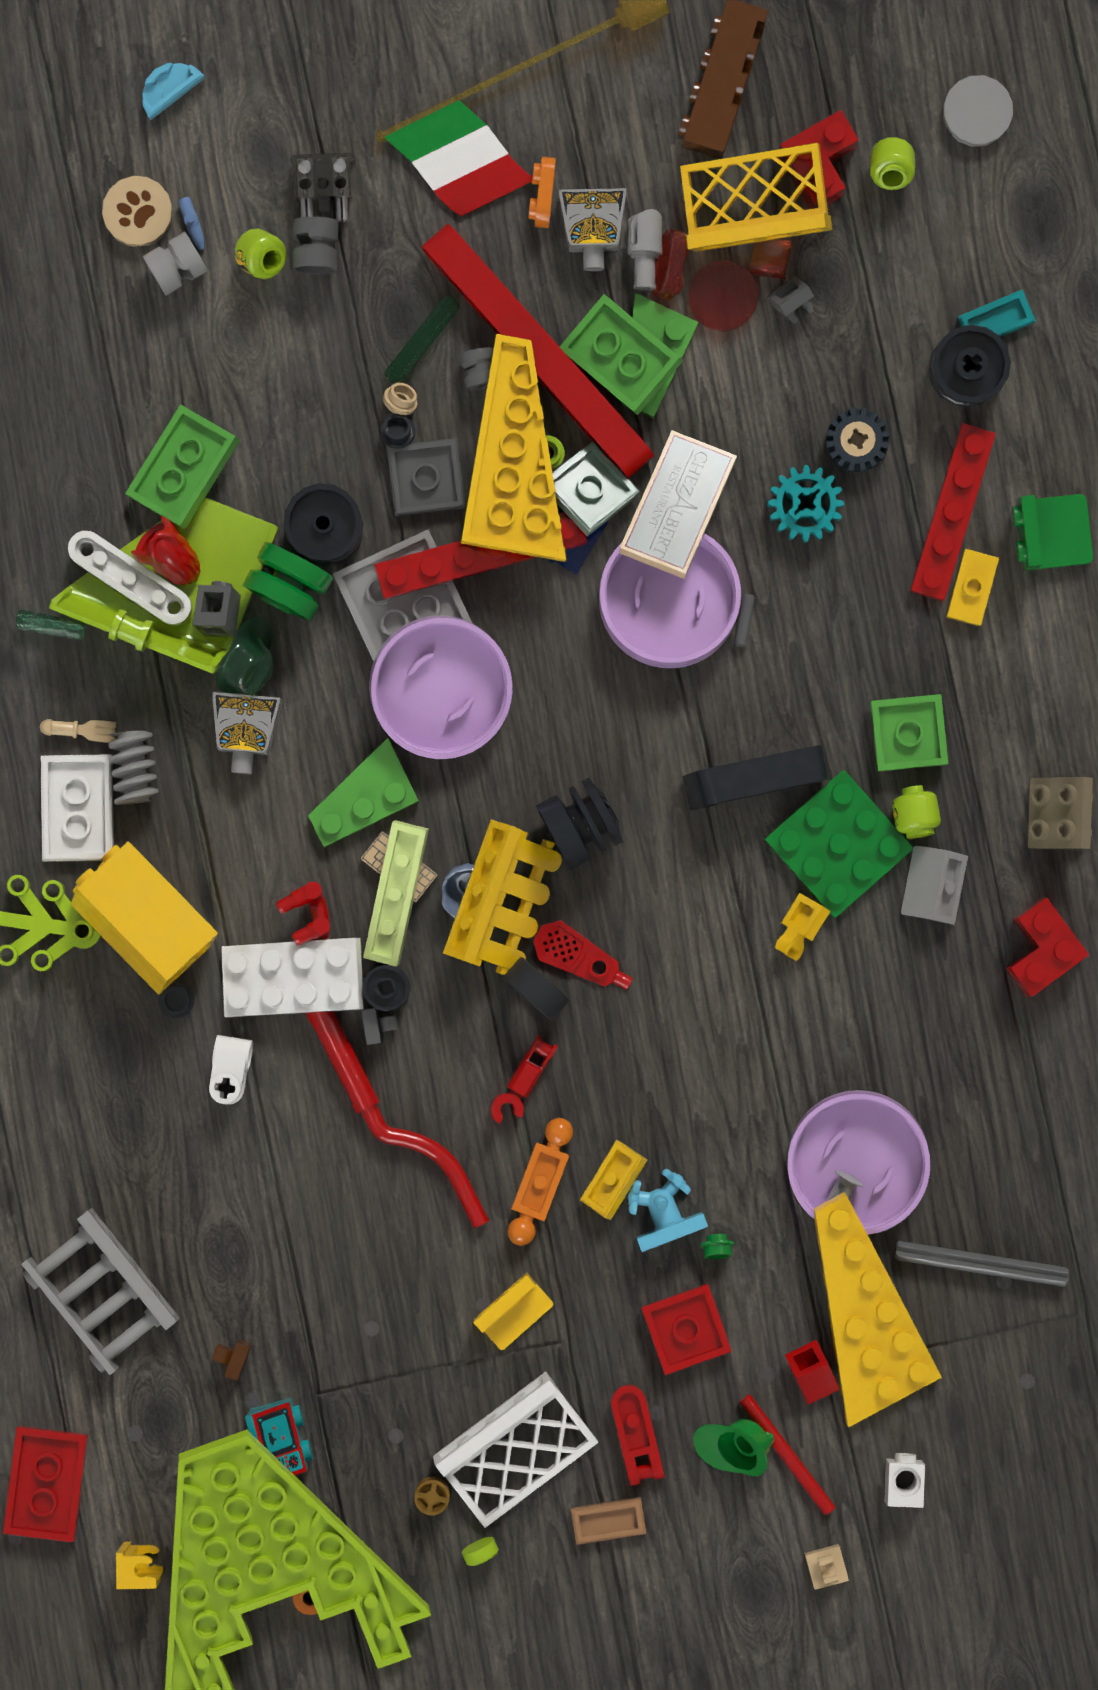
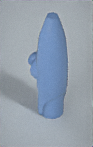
M190 197L179 199L178 204L190 237L197 248L203 250V232Z

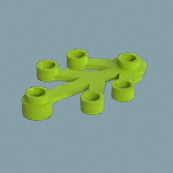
M14 875L8 880V891L20 898L32 916L0 911V926L30 930L11 945H2L0 947L1 965H14L21 954L50 933L65 936L48 950H38L32 955L31 964L38 971L49 970L55 960L74 946L80 949L90 948L100 939L101 935L72 907L71 901L66 896L65 888L61 882L56 880L47 881L43 885L42 894L45 899L55 902L67 921L51 918L30 889V882L25 876ZM16 879H22L25 883V887L21 892H16L13 889V882ZM52 884H56L60 889L59 895L54 898L50 897L47 893L48 887ZM81 924H85L89 928V934L85 938L77 935V928ZM7 948L11 949L14 954L10 962H5L1 956L3 950ZM40 954H45L49 959L47 966L43 968L39 967L36 963V959Z

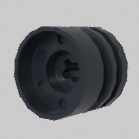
M590 778L581 781L587 794L585 798L581 799L575 787L572 786L569 788V794L573 804L566 807L562 800L555 795L536 805L569 870L590 860L586 844L591 841L594 842L602 853L608 851L601 837L602 835L607 833L615 846L623 843L620 835L619 821L604 793L593 784Z

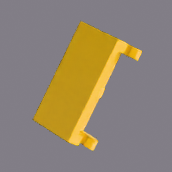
M124 1542L116 1552V1589L157 1588L164 1577V1567L158 1565L149 1566L153 1559L144 1554L159 1553V1548L154 1545H131V1542Z

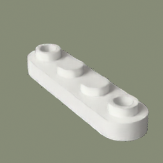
M80 531L70 539L68 552L71 559L77 565L164 623L178 626L190 618L192 603L184 592L94 532ZM86 544H91L94 548L93 553L89 556H84L81 552L82 547ZM173 602H178L181 605V610L177 614L169 613V606Z

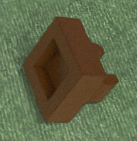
M240 1339L236 1342L234 1349L218 1344L212 1360L228 1365L224 1376L238 1381L252 1344Z

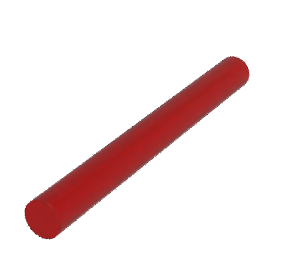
M750 1394L743 1397L739 1401L740 1405L753 1422L757 1423L765 1432L774 1435V1442L771 1446L825 1516L828 1515L836 1506Z

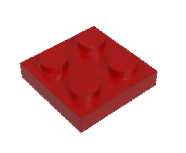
M708 1283L641 1306L665 1375L732 1352Z

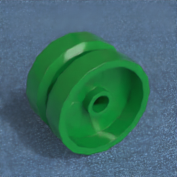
M264 542L257 558L261 565L274 573L270 575L264 571L252 569L249 571L242 586L261 597L263 602L272 607L311 622L319 605L313 597L302 590L305 588L316 594H326L334 579L333 576L279 546Z

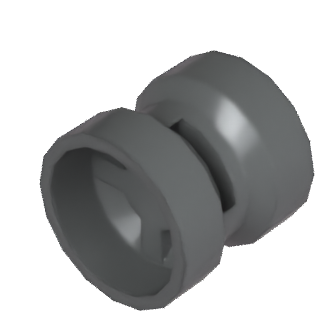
M478 348L459 354L461 366L466 370L464 378L466 390L474 391L487 388L493 348Z

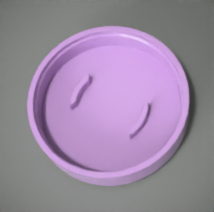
M704 533L687 575L683 579L620 554V544L610 556L604 568L599 589L601 618L615 644L633 659L658 668H680L693 665L717 651L730 635L741 603L739 576L732 559L723 547Z
M428 616L416 619L402 626L381 646L370 673V699L382 728L402 748L426 758H456L482 747L500 729L511 704L512 677L502 650L481 628L457 617Z
M862 1090L845 1091L831 1095L808 1110L793 1132L788 1150V1175L792 1190L803 1209L814 1219L813 1208L826 1202L839 1177L835 1171L846 1172L859 1179L864 1187H856L850 1202L867 1235L887 1230L910 1215L925 1193L930 1175V1154L924 1133L916 1119L905 1107L885 1095Z

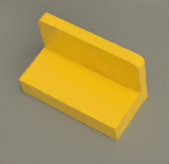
M526 1272L474 1318L473 1323L482 1333L485 1332L500 1350H504L553 1306V1301Z

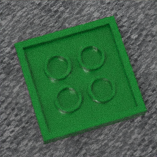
M844 769L764 839L821 905L830 911L829 914L833 918L841 914L914 849Z

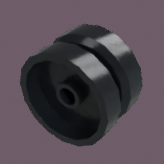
M967 325L955 328L941 339L930 356L928 372L931 384L941 398L952 405L972 407L985 403L1002 389L1009 377L1011 360L1008 347L998 334L986 327ZM965 361L972 362L974 370L967 373L963 369V366L966 364Z
M318 483L305 487L292 497L285 510L284 529L290 545L301 558L314 565L332 566L344 562L356 552L362 541L364 523L358 505L347 491L335 485ZM323 518H328L330 522L329 527L325 530L319 529L316 525L317 522L323 523Z

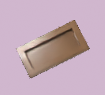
M641 1497L571 1508L576 1545L646 1534Z

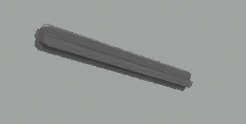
M898 1241L895 1246L894 1257L898 1261L1062 1287L1067 1286L1069 1281V1269L1066 1267Z

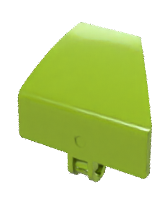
M206 497L185 530L175 525L180 535L186 538L189 545L196 552L201 570L196 582L186 584L185 586L172 584L184 592L192 603L190 618L178 626L164 623L89 572L51 600L50 609L109 632L108 638L113 641L123 640L135 645V649L141 652L149 648L207 672L215 673L226 661L236 637L204 636L192 625L198 585H211L213 581H224L232 584L233 588L241 595L236 629L239 631L254 594L242 585L250 570L258 569L263 571L264 566L260 564L257 556L264 542L273 544L278 527ZM147 531L120 550L137 561L131 554V551L136 550L138 542ZM142 564L143 566H145L146 568H148L149 570H151L152 572H154L155 574L169 582L163 575L158 574L151 565ZM173 602L169 606L170 614H177L181 610V605L178 602Z

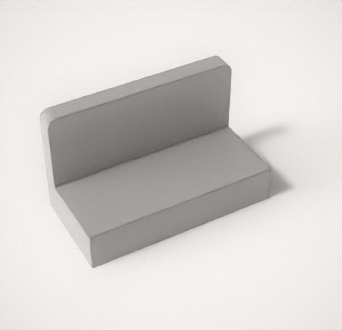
M914 846L901 914L955 925L968 856L943 849Z

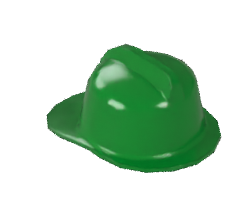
M740 1419L728 1426L705 1424L697 1428L693 1435V1445L697 1454L714 1468L756 1477L764 1474L768 1468L767 1455L770 1451V1446L774 1442V1435L765 1432L757 1423L751 1420Z

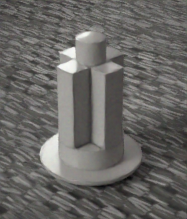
M836 1170L835 1173L839 1177L826 1201L843 1192L846 1193L850 1200L856 1187H864V1185L856 1177Z

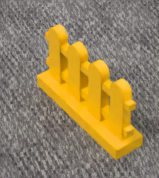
M490 820L443 954L477 966L481 965L482 960L498 965L496 972L505 975L520 957L526 960L525 954L517 950L521 936L531 938L537 932V921L529 917V913L533 903L543 905L549 899V888L542 884L541 880L545 870L554 872L561 865V855L557 851L552 850L555 843L544 839L541 845L526 840L527 832L508 824ZM518 860L533 865L529 879L514 873ZM506 893L521 899L517 912L502 907ZM494 927L509 932L505 945L490 940Z

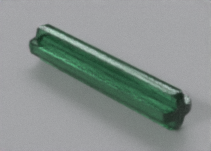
M445 295L385 370L384 375L393 384L401 383L459 310V303L451 296Z

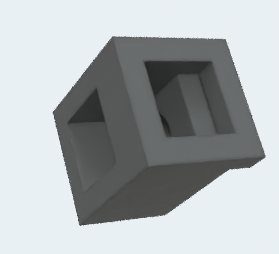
M213 581L211 585H198L192 625L204 636L238 637L236 626L241 595L233 588L232 584L224 581Z

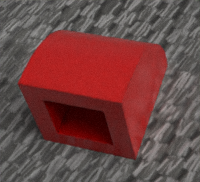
M817 1340L785 1354L786 1360L808 1405L840 1390Z

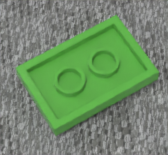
M603 294L560 346L567 356L637 415L683 362L678 355L605 294Z
M180 404L125 494L185 530L240 440L235 435Z

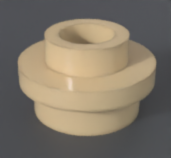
M394 383L383 394L385 406L394 414L410 415L417 407V394L407 384Z

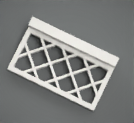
M544 1372L436 1453L433 1459L436 1468L443 1477L447 1478L486 1528L595 1446L598 1440L557 1388L548 1373ZM556 1398L563 1407L561 1421L541 1419L543 1406ZM535 1412H537L536 1418L530 1417ZM567 1414L570 1416L574 1423L566 1422ZM521 1423L535 1424L533 1441L513 1440L515 1427ZM540 1425L560 1427L557 1445L538 1443ZM565 1428L580 1430L586 1437V1440L576 1448L562 1446ZM509 1433L508 1439H501L503 1436ZM493 1444L507 1446L504 1464L485 1462L486 1449ZM512 1446L531 1449L529 1467L509 1464ZM536 1450L556 1452L554 1464L548 1469L535 1468ZM561 1452H562V1453H568V1454H566L564 1457H562V1458L560 1459V1457H561ZM478 1455H480V1460H479V1461L473 1460V1459L476 1458ZM464 1466L478 1467L476 1485L460 1483L454 1473ZM483 1468L503 1470L500 1488L481 1486ZM508 1471L528 1473L526 1485L520 1490L505 1489ZM533 1474H539L536 1478L532 1480ZM467 1491H474V1499ZM480 1492L499 1494L498 1506L485 1515L478 1506ZM504 1495L510 1496L504 1501Z

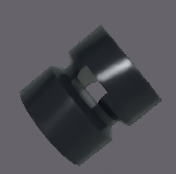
M392 965L377 966L368 973L364 980V996L368 1003L378 1010H395L404 1005L409 998L411 991L410 979L399 967Z

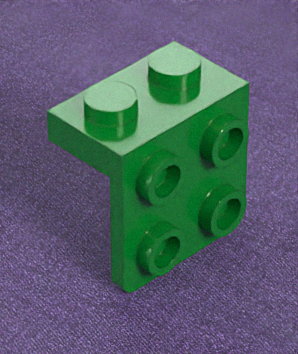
M1083 494L1035 499V495L1020 496L1015 501L1016 506H1012V521L1014 527H1018L1020 541H1016V556L1018 562H1022L1023 571L1089 564L1093 560L1087 499Z

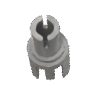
M654 209L644 210L628 218L627 254L634 259V290L652 291L656 289L655 259L662 255V216Z

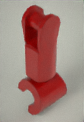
M540 1034L536 1036L506 1086L510 1091L496 1095L490 1102L489 1114L496 1123L500 1124L503 1119L501 1106L504 1103H510L513 1114L522 1118L524 1106L521 1098H528L558 1045L554 1043L551 1046L541 1040L542 1036ZM533 1052L544 1057L540 1066L529 1061Z

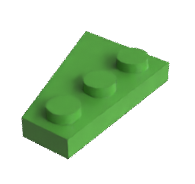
M635 293L632 318L682 359L699 322ZM677 369L641 410V414L654 419Z
M387 738L308 816L325 848L419 802Z

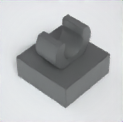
M796 276L767 296L773 308L794 324L799 322L794 312L801 305L807 312H813V305L808 300L813 298L814 295L809 286Z
M376 1008L361 1010L367 1045L382 1043L381 1032L398 1029L396 1015L379 1018Z

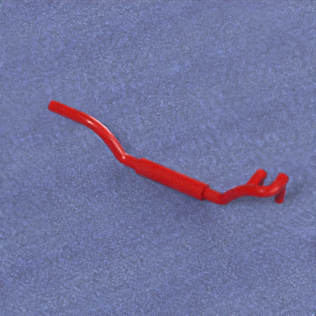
M317 882L307 883L290 892V895L278 900L276 903L280 913H286L306 904L309 905L312 922L292 934L296 945H302L309 940L329 939L330 919L322 888ZM335 1012L305 1013L343 1084L356 1114L361 1112L375 1138L385 1144L415 1150L432 1159L448 1177L473 1228L475 1229L490 1221L465 1171L458 1160L445 1147L422 1134L387 1125L377 1106L380 1100Z

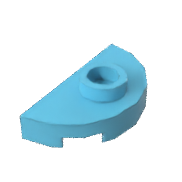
M166 63L156 68L146 79L142 93L143 107L150 121L205 79L204 74L194 66L182 63Z

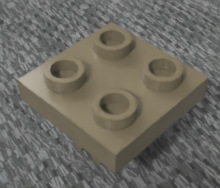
M1030 778L1028 848L1090 849L1093 778Z

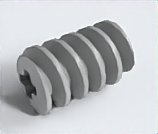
M127 731L109 734L118 737V739L109 743V748L120 751V753L110 758L111 763L121 765V767L112 771V776L123 780L113 786L114 791L124 793L123 796L114 800L115 804L126 805L151 802L149 797L158 793L159 789L148 786V783L157 779V775L148 773L146 769L155 765L156 761L145 758L146 754L154 751V747L145 745L143 741L152 737L153 733L148 731Z

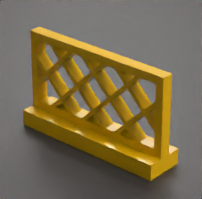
M819 143L680 166L689 235H686L689 250L699 252L832 230L831 216L828 215ZM812 153L813 167L805 178L790 168L798 155ZM790 156L786 163L779 159ZM773 159L782 168L769 184L756 174V171L764 160ZM755 162L751 169L745 165L746 163ZM739 165L748 173L739 186L734 189L721 178L730 166ZM721 168L717 175L710 169ZM705 171L714 178L702 195L692 188L690 176L692 172ZM787 171L802 181L790 199L775 188ZM813 176H815L816 187L810 183ZM752 177H755L767 187L756 204L741 194ZM718 182L733 193L721 210L707 200V197ZM806 186L817 193L818 208L804 210L794 203ZM773 191L787 203L778 215L770 216L760 207ZM693 194H694L697 198H699L698 201L695 203V205H694V200H693ZM737 197L752 207L745 219L741 221H735L726 214ZM705 203L718 214L709 226L697 228L695 214L702 204ZM791 206L798 210L796 212L787 213ZM757 212L764 216L759 218H753ZM723 217L729 221V223L718 224Z

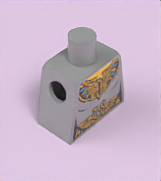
M626 188L559 190V204L569 252H583V270H604V252L618 251L626 200Z
M213 692L217 750L233 752L231 773L252 774L254 754H270L283 700L281 698Z

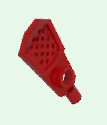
M561 920L542 925L533 941L539 961L604 987L614 983L627 991L633 980L632 977L619 971L618 961ZM600 960L605 963L606 970L603 974L593 972L592 965L595 961Z

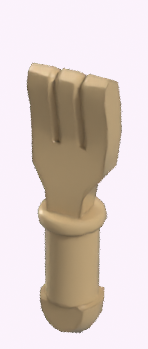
M47 719L40 724L41 732L48 736L63 735L77 738V735H82L89 741L110 743L115 740V737L109 734L116 733V722L90 720L83 725H78V721L64 722Z

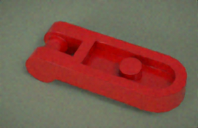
M632 1384L622 1385L614 1391L611 1398V1407L630 1486L641 1484L640 1480L654 1477V1480L665 1478L646 1397L639 1387ZM648 1454L650 1463L637 1466L635 1457Z

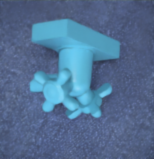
M669 1169L662 1171V1174L669 1179L662 1188L651 1192L640 1191L641 1181L635 1180L628 1194L629 1212L636 1215L637 1205L648 1206L655 1225L653 1231L636 1237L642 1252L708 1227L703 1212L686 1218L681 1217L673 1196L679 1189L688 1195L691 1188L686 1184L681 1175L671 1172Z

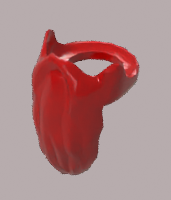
M161 516L162 523L150 528L138 542L136 550L131 551V554L138 562L151 565L158 574L163 575L172 584L185 586L186 584L198 581L201 570L196 552L189 545L186 538L180 535L176 526L166 517Z

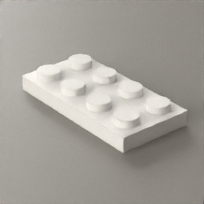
M360 938L312 940L302 945H296L295 942L222 946L224 1017L363 1009Z

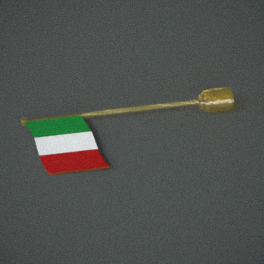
M617 0L619 7L614 9L615 17L382 132L378 129L376 138L380 142H386V139L405 156L421 174L436 196L453 212L462 217L531 183L533 176L528 174L512 159L490 128L466 107L461 100L617 23H620L622 28L628 26L633 32L669 14L668 4L666 0Z

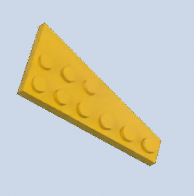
M496 334L461 543L565 562L566 554L563 547L560 516L558 515L555 497L556 491L548 442L545 435L544 417L537 385L538 379L532 342L527 339Z
M843 1192L813 1208L823 1265V1278L828 1298L834 1350L840 1376L839 1382L845 1409L844 1415L846 1425L849 1428L942 1377L848 1196Z

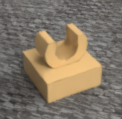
M839 1544L804 1553L814 1590L849 1581Z

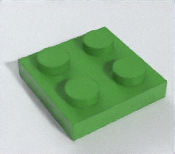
M941 694L870 701L877 772L948 765Z

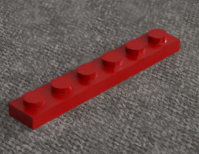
M565 512L558 513L565 550L586 544L585 534ZM461 541L374 564V569L383 600L538 557L462 544Z

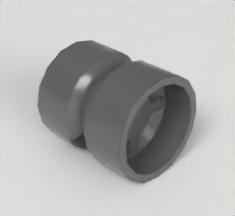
M300 217L294 219L293 241L298 244V247L293 249L292 270L303 274L320 275L337 272L338 251L333 248V245L338 242V221L327 217Z

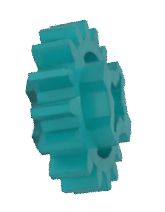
M804 465L801 474H798L796 469L792 467L789 470V479L782 475L778 477L777 480L781 488L771 487L770 493L776 496V499L767 502V507L776 509V512L770 515V521L780 520L781 524L777 531L780 533L786 528L790 530L789 540H793L797 534H801L803 543H807L809 535L813 534L819 541L822 539L821 530L825 529L831 533L834 527L830 521H840L842 518L835 511L844 506V501L836 500V496L841 493L842 488H832L831 483L835 477L831 475L823 479L821 477L823 469L820 467L815 474L810 473L808 465ZM808 481L816 485L813 488H802L798 482ZM784 493L790 500V510L786 515L782 506ZM814 494H817L811 505L812 511L806 508L795 515L801 502L799 497L806 500L808 497L811 498ZM825 494L829 501L827 515L821 508V498ZM799 520H810L816 525L802 527L796 525Z

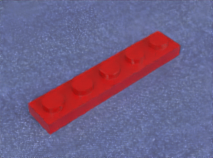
M965 423L961 424L910 592L942 602L945 600L996 433Z

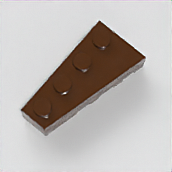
M727 0L722 17L716 15L710 36L715 37L712 50L705 49L700 69L705 70L702 82L695 81L689 102L694 103L691 116L684 115L678 135L684 137L682 148L717 159L723 158L765 28L769 10L739 0Z

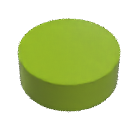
M486 1537L468 1545L461 1553L467 1565L476 1566L493 1558L498 1553L499 1548L493 1537Z

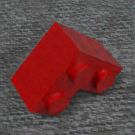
M839 110L781 143L779 149L814 143L820 144L827 205L841 198L846 188L832 162L855 150L859 139L842 110ZM812 153L798 155L790 168L805 178L813 167ZM790 156L782 157L780 159L782 162L786 163ZM788 171L790 177L792 178L793 182L798 188L802 181H800L798 178H796L793 174H791ZM813 176L810 183L816 187L815 176ZM806 186L801 192V196L809 209L818 208L817 193Z
M1041 898L1013 919L1034 948L1006 969L1026 997H1033L1089 954L1048 898Z

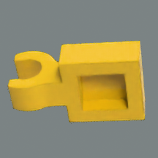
M799 893L781 922L788 928L777 940L775 948L797 961L804 951V938L813 941L830 911Z

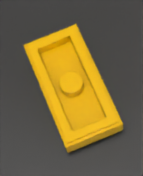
M964 549L946 618L981 626L999 561L998 557Z
M616 1140L580 1201L604 1218L611 1220L647 1162V1159L623 1142Z

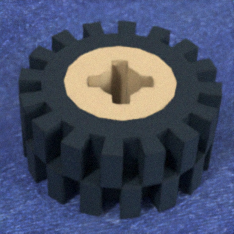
M849 408V410L839 413L830 423L826 434L828 455H830L836 465L845 471H852L853 473L869 471L877 466L886 455L889 447V430L887 431L884 420H881L874 411L870 412L867 408Z

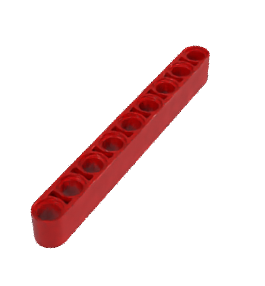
M447 223L421 246L427 257L496 334L531 340L539 383L627 479L654 457L653 452L451 225Z

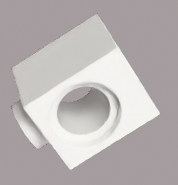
M896 1453L895 1459H886L884 1501L887 1506L923 1508L925 1464L922 1460H916V1454ZM902 1471H910L914 1475L913 1483L907 1488L896 1486V1477Z

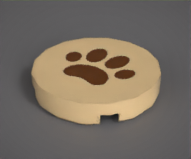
M131 176L119 180L109 189L103 200L102 215L106 228L116 240L132 247L148 246L156 243L166 235L172 223L173 208L168 193L158 182L148 177Z

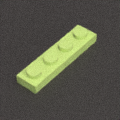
M396 820L392 822L363 955L365 959L396 967L400 964L428 836V828Z

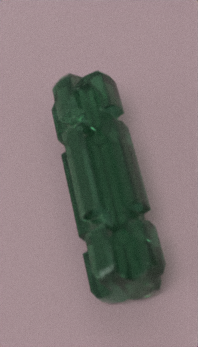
M19 610L16 616L15 625L18 629L30 631L34 629L37 633L58 637L67 635L68 639L79 641L83 639L85 633V623L78 620L70 619L69 622L62 617L42 613L34 615L33 612Z

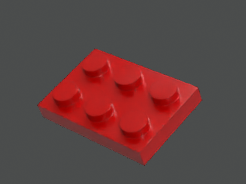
M26 1426L16 1427L3 1534L65 1542L75 1541L89 1434Z

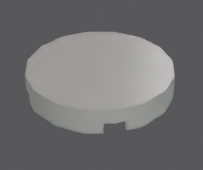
M985 75L969 76L958 81L949 90L943 104V121L946 128L948 127V130L958 142L971 147L987 146L998 140L1007 131L1013 117V102L1007 89L997 80Z

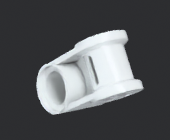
M217 1035L213 1050V1067L209 1085L211 1097L216 1102L226 1105L234 1104L242 1098L252 1058L253 1040ZM229 1078L230 1085L235 1086V1092L228 1093L227 1099H225L224 1092L219 1091L218 1087L219 1084H225Z

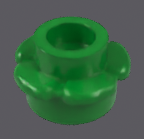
M726 1234L706 1236V1242L700 1244L701 1249L704 1251V1258L710 1260L732 1257V1246H735L734 1241L727 1240Z

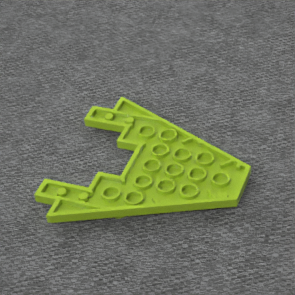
M248 1430L179 1453L165 1690H235L221 1656L253 1645V1639L243 1613L307 1590L310 1593L320 1621L352 1609L355 1610L378 1669L411 1657L410 1648L401 1626L431 1616L429 1605Z

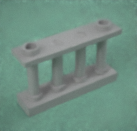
M91 1208L77 1219L81 1224L78 1227L79 1232L40 1264H37L32 1257L21 1264L25 1269L22 1274L34 1289L40 1287L92 1352L89 1358L100 1372L106 1370L111 1375L119 1368L118 1364L114 1361L117 1355L153 1326L158 1328L162 1325L167 1330L180 1317L93 1208ZM95 1242L103 1252L100 1255L101 1260L59 1292L47 1275L87 1243L91 1245ZM118 1270L126 1280L122 1283L123 1288L82 1320L69 1303L107 1272ZM139 1297L147 1307L144 1311L145 1315L104 1348L91 1331L130 1299L136 1300Z

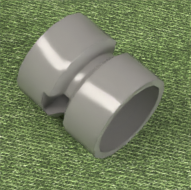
M185 231L169 240L168 248L157 247L142 256L165 296L181 288L185 278L193 281L208 272Z

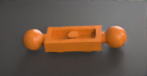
M555 1118L547 1124L545 1129V1136L548 1140L547 1146L538 1142L535 1144L511 1208L521 1213L519 1218L514 1219L509 1224L507 1230L509 1239L516 1245L524 1246L532 1242L536 1234L533 1224L534 1218L541 1221L546 1219L569 1158V1154L560 1151L561 1146L569 1143L573 1137V1127L566 1119Z

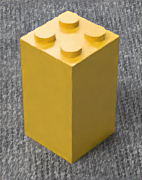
M128 841L121 848L117 844L114 845L101 858L103 862L95 872L89 868L75 882L77 885L72 890L75 894L71 905L160 995L211 947L218 932Z

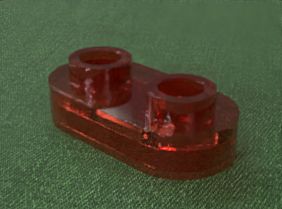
M669 228L662 236V255H659L655 266L656 289L652 290L655 297L671 300L683 288V265L690 251L684 231Z

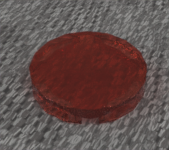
M722 260L711 262L697 272L690 285L688 300L690 310L699 323L708 329L725 332L736 330L748 322L756 310L759 295L756 281L747 269L733 262Z

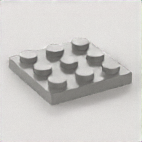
M429 529L333 573L373 661L381 646L395 631L416 619L428 616H452L472 623L453 581L383 600L374 564L437 547Z

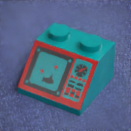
M292 1398L251 1408L245 1416L248 1431L291 1473L298 1475L306 1472L309 1468L308 1461L313 1460V1453L309 1440H302L299 1427L305 1424L300 1405L294 1406Z

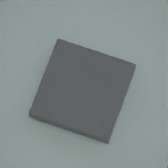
M457 438L411 443L399 449L387 446L396 517L465 509Z

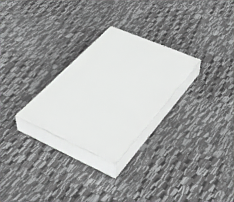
M113 755L41 756L43 862L102 861L101 858L114 846L113 763L110 761Z

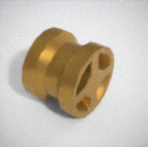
M429 1476L422 1479L418 1483L414 1494L417 1508L427 1515L442 1513L450 1501L448 1484L437 1476Z

